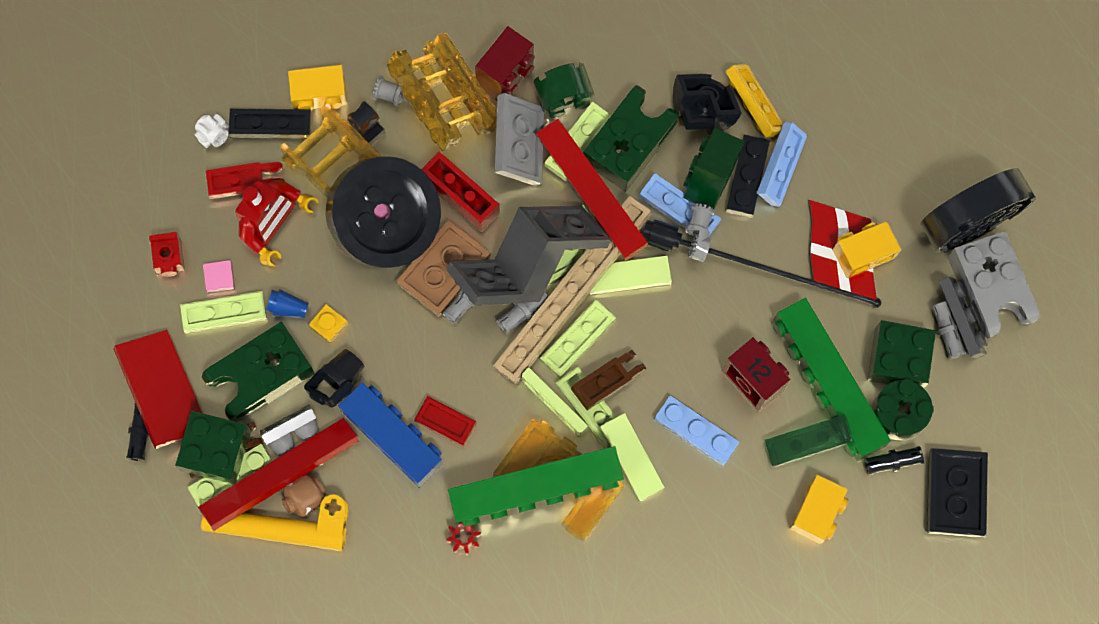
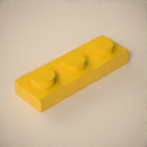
M747 64L732 65L725 72L730 78L731 86L741 96L745 109L755 119L758 130L765 138L779 136L783 122Z

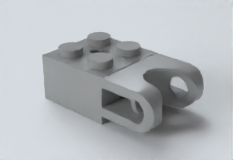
M1006 231L956 247L949 254L948 260L957 281H961L965 288V301L974 310L977 325L985 338L994 337L1000 331L999 309L1013 311L1020 323L1024 325L1038 321L1039 310Z

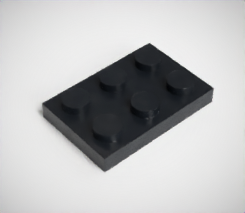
M930 449L927 533L986 537L988 452Z

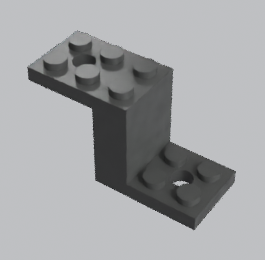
M583 206L519 207L494 260L450 261L446 270L473 305L540 302L565 250L608 248L612 239Z

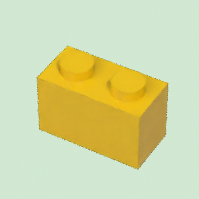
M342 65L288 71L291 102L294 109L313 111L315 108L337 109L341 105H347Z
M887 221L879 225L877 222L870 223L862 228V232L857 234L848 232L838 238V242L833 248V252L846 278L891 261L901 251Z
M816 475L808 488L790 530L819 544L826 538L831 539L837 527V524L833 523L837 513H843L849 499L845 498L848 489Z

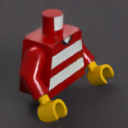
M283 180L268 181L266 184L256 181L252 187H248L243 191V200L235 211L239 220V237L254 253L260 254V262L263 265L274 267V264L270 261V256L281 259V254L278 251L266 249L264 246L267 247L296 206L294 202L297 201L302 210L313 213L312 210L308 209L307 204L310 200L318 204L319 201L308 194L301 195L300 190Z

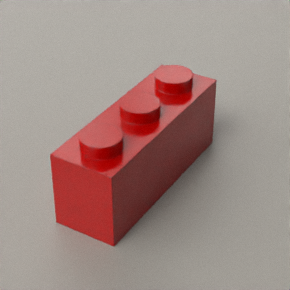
M438 152L421 169L431 179L438 195L481 233L500 214V204L441 152Z

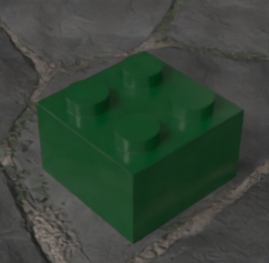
M717 128L713 130L710 138L705 136L699 148L700 152L694 156L689 167L691 171H689L683 186L687 188L684 199L695 204H702V207L705 204L715 209L732 175L745 141Z
M881 320L874 332L867 381L890 384L894 381L910 379L925 388L929 384L936 330Z
M191 411L175 466L181 472L236 484L251 430L244 423Z

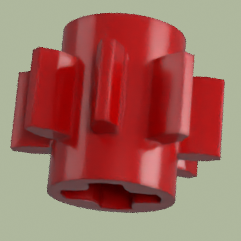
M459 522V526L456 528L453 526L448 527L450 532L453 533V537H448L446 541L447 543H455L454 553L462 549L466 555H469V548L472 546L479 548L475 538L480 537L481 532H474V525L464 527L463 522ZM461 531H466L467 535H472L468 537V543L462 544L461 539L456 540V538L460 537Z

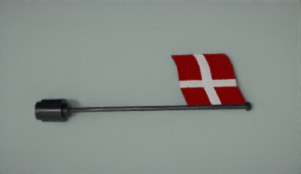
M808 200L812 220L810 260L813 280L709 248V254L874 305V308H879L882 303L876 297L873 268L846 278L833 252V248L840 236L848 232H853V234L862 232L863 227L872 223L871 219ZM656 219L654 221H646L642 235L650 247L671 253L672 248L678 249L679 244L687 247L691 246V242L681 239L682 233L678 232V226Z

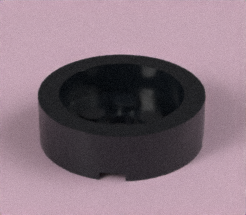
M397 157L367 158L348 167L333 183L326 202L327 226L337 243L336 245L351 259L369 266L393 268L414 261L432 244L440 225V199L431 179L418 166ZM379 204H384L388 210V216L383 220L377 219L374 214V210Z
M1013 168L995 174L950 198L930 212L921 221L920 225L937 254L942 251L946 253L995 230L996 226L1007 219H1013L1027 209L1036 200V197L1020 169Z

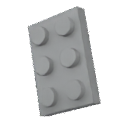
M507 93L498 95L495 173L534 186L542 184L543 144L536 135L538 131L544 128V111L542 106Z

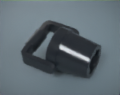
M344 349L329 363L324 364L304 385V389L309 394V397L317 403L325 404L331 408L335 407L352 389L353 383L365 366L355 354ZM323 380L336 390L330 398L323 392L315 389Z

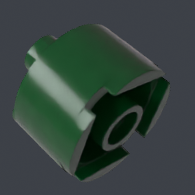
M580 62L577 68H575L574 63L565 64L545 72V79L540 81L538 76L533 81L544 113H549L550 118L562 116L566 113L565 109L574 106L576 110L588 107L591 104L590 99L595 95L584 63Z
M910 379L898 380L888 384L877 395L872 405L874 413L889 438L907 441L917 436L928 425L934 412V406L927 391ZM904 408L906 412L900 414L897 410Z

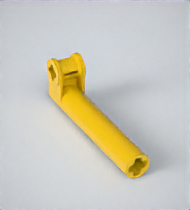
M334 494L328 495L322 500L318 522L243 513L215 531L211 529L202 516L201 530L343 551L346 540L349 506L343 498ZM337 501V505L341 506V511H336L335 515L332 516L333 514L328 510V507L333 506L334 502Z

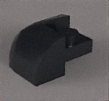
M711 74L677 75L673 86L674 110L680 114L679 116L683 120L685 129H706L707 134L711 135L715 128L725 131L733 126L740 118L742 112L730 85L725 87L722 83L711 79Z

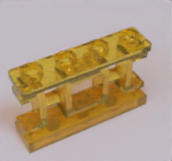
M447 33L438 35L434 42L431 40L426 43L423 49L426 56L412 60L406 50L401 51V53L396 51L392 54L387 64L390 76L396 80L402 89L404 97L409 100L416 111L418 119L424 123L433 142L439 146L441 151L447 150L450 145H457L462 137L459 130L472 125L478 136L483 133L487 135L494 132L497 124V109ZM438 63L442 71L435 73L431 66ZM421 70L425 77L418 80L413 72ZM444 83L453 99L440 103L430 87ZM466 105L471 114L463 116L459 108ZM449 112L453 121L446 123L441 115Z

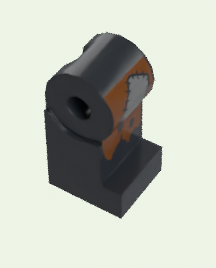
M365 101L361 103L355 112L347 115L350 131L367 148L386 133L385 129L379 124L378 120L380 118L378 114Z

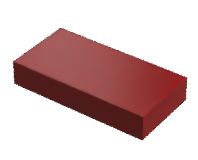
M429 396L426 397L414 419V422L462 447L466 444L477 424L475 420Z

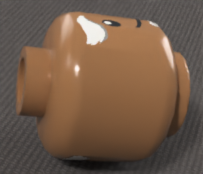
M303 475L284 488L285 498L282 499V504L289 514L295 513L300 517H305L320 508L326 492L316 477L311 478L308 475Z

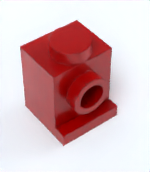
M178 233L150 235L153 269L157 275L161 274V276L169 277L177 275L179 271H185L182 242ZM170 252V255L167 257L161 256L162 253Z

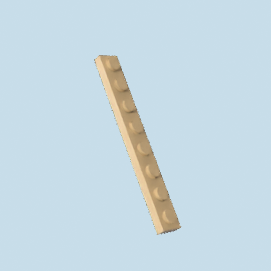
M631 196L622 204V208L638 230L642 228L652 215L651 210ZM612 241L608 248L586 249L493 365L496 370L515 384L520 381L522 373L532 366L619 257L620 252Z

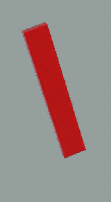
M556 119L538 131L536 135L600 226L612 239L611 241L625 261L648 247L646 239L560 120Z
M342 418L198 506V509L211 529L215 531L285 488L291 482L306 475L359 442V438L346 420Z

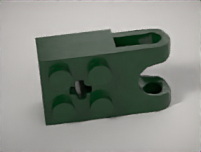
M635 85L583 151V154L596 172L624 192L628 191L657 153L658 148L677 125L680 115L674 109L668 108L659 117L651 118L645 116L640 107L644 103L646 91L639 85ZM618 149L624 150V151H621L620 153H617V152H616V150H618Z
M281 321L203 371L202 379L210 387H217L226 382L238 385L237 396L225 407V415L228 420L237 422L264 404H269L315 373ZM278 359L279 364L274 367L273 364H270L271 360Z

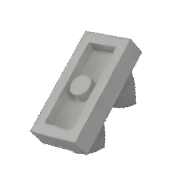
M307 405L260 430V434L265 444L269 445L278 456H282L294 448L292 431L305 441L317 434L316 416L310 405Z

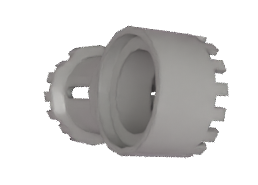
M379 76L375 83L377 87L373 88L372 98L375 100L381 98L393 102V105L397 107L402 100L408 101V103L411 102L413 105L417 103L416 106H419V104L424 106L430 91L419 83L408 82L407 84L400 83L398 85L384 80L383 76Z
M693 204L691 206V211L693 212L691 221L685 229V232L694 236L689 248L692 251L689 250L688 257L703 262L708 254L711 239L708 238L710 233L708 226L711 217L715 214V210L705 204L704 207H702V204Z

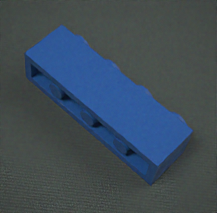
M362 382L338 405L340 411L420 488L443 465L440 458L442 455L441 451L431 442L426 445L420 439L422 433L412 423L407 426L400 419L403 415L395 406L390 404L387 407L380 400L383 397L382 394L373 385L367 387Z

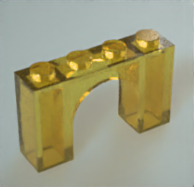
M533 419L495 469L493 477L539 466L547 461L562 460L582 455V453L576 450L577 445L569 438L564 436L561 439L553 433L554 428L543 420L537 422ZM618 481L619 487L605 491L602 490V486L591 488V494L580 497L562 522L561 527L585 543L624 490L625 484Z

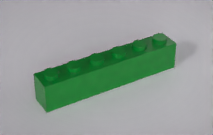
M805 297L777 312L773 326L780 337L784 336L789 345L787 350L794 361L798 360L803 368L801 374L806 383L813 385L817 392L815 397L822 409L826 408L831 418H829L832 428L836 433L840 432L845 440L843 444L849 456L855 457L858 462L886 447L891 442L889 436L807 298Z
M616 446L453 487L448 489L456 523L463 522V526L466 527L480 523L479 517L490 515L491 520L508 516L507 510L518 507L519 513L535 509L536 502L546 500L547 505L563 502V495L574 493L575 498L590 495V489L602 486L603 491L619 487L618 481L624 480Z

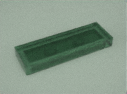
M846 415L765 439L772 467L787 464L854 442Z

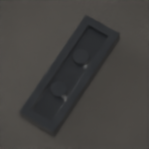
M230 108L228 134L230 138L311 139L312 112L307 109Z
M744 135L742 140L745 142L738 157L726 212L753 218L758 197L757 191L761 183L770 140Z

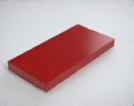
M164 330L115 345L113 350L154 448L157 449L183 440L191 411L202 413L168 331Z

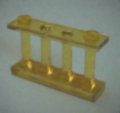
M327 103L320 110L322 125L296 149L292 151L285 143L280 146L283 162L290 169L296 168L326 198H328L331 187L319 177L344 153L354 150L359 155V161L367 158L383 157ZM335 132L341 138L339 140L340 143L310 169L301 158L328 133L332 134Z

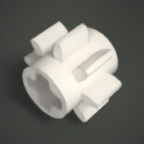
M217 113L213 118L210 115H204L195 125V130L197 131L195 136L206 148L210 144L218 147L227 140V129L229 126Z

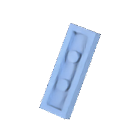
M784 122L757 194L772 206H781L807 135L793 122Z
M654 173L639 193V198L684 229L690 224L693 213L691 206L695 203L684 199V192ZM716 214L710 219L708 226L709 237L722 219Z
M672 396L668 397L654 418L656 422L723 467L740 443Z

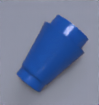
M281 289L279 291L272 290L266 311L272 312L274 316L305 318L309 303Z

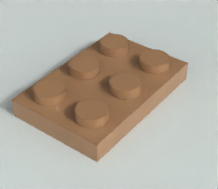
M448 220L437 232L429 248L408 266L396 280V284L440 317L461 289L446 270L450 261L488 260L491 252Z

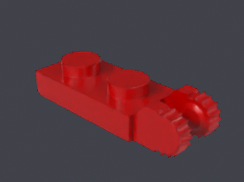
M257 162L207 170L206 178L209 198L215 199L241 195L246 188L252 187L256 181L263 184L273 180L285 181L283 178L264 180L262 178V173L272 174L283 170L282 163L269 162L260 164Z

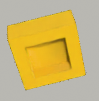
M326 304L308 325L309 328L331 344L348 324V321Z

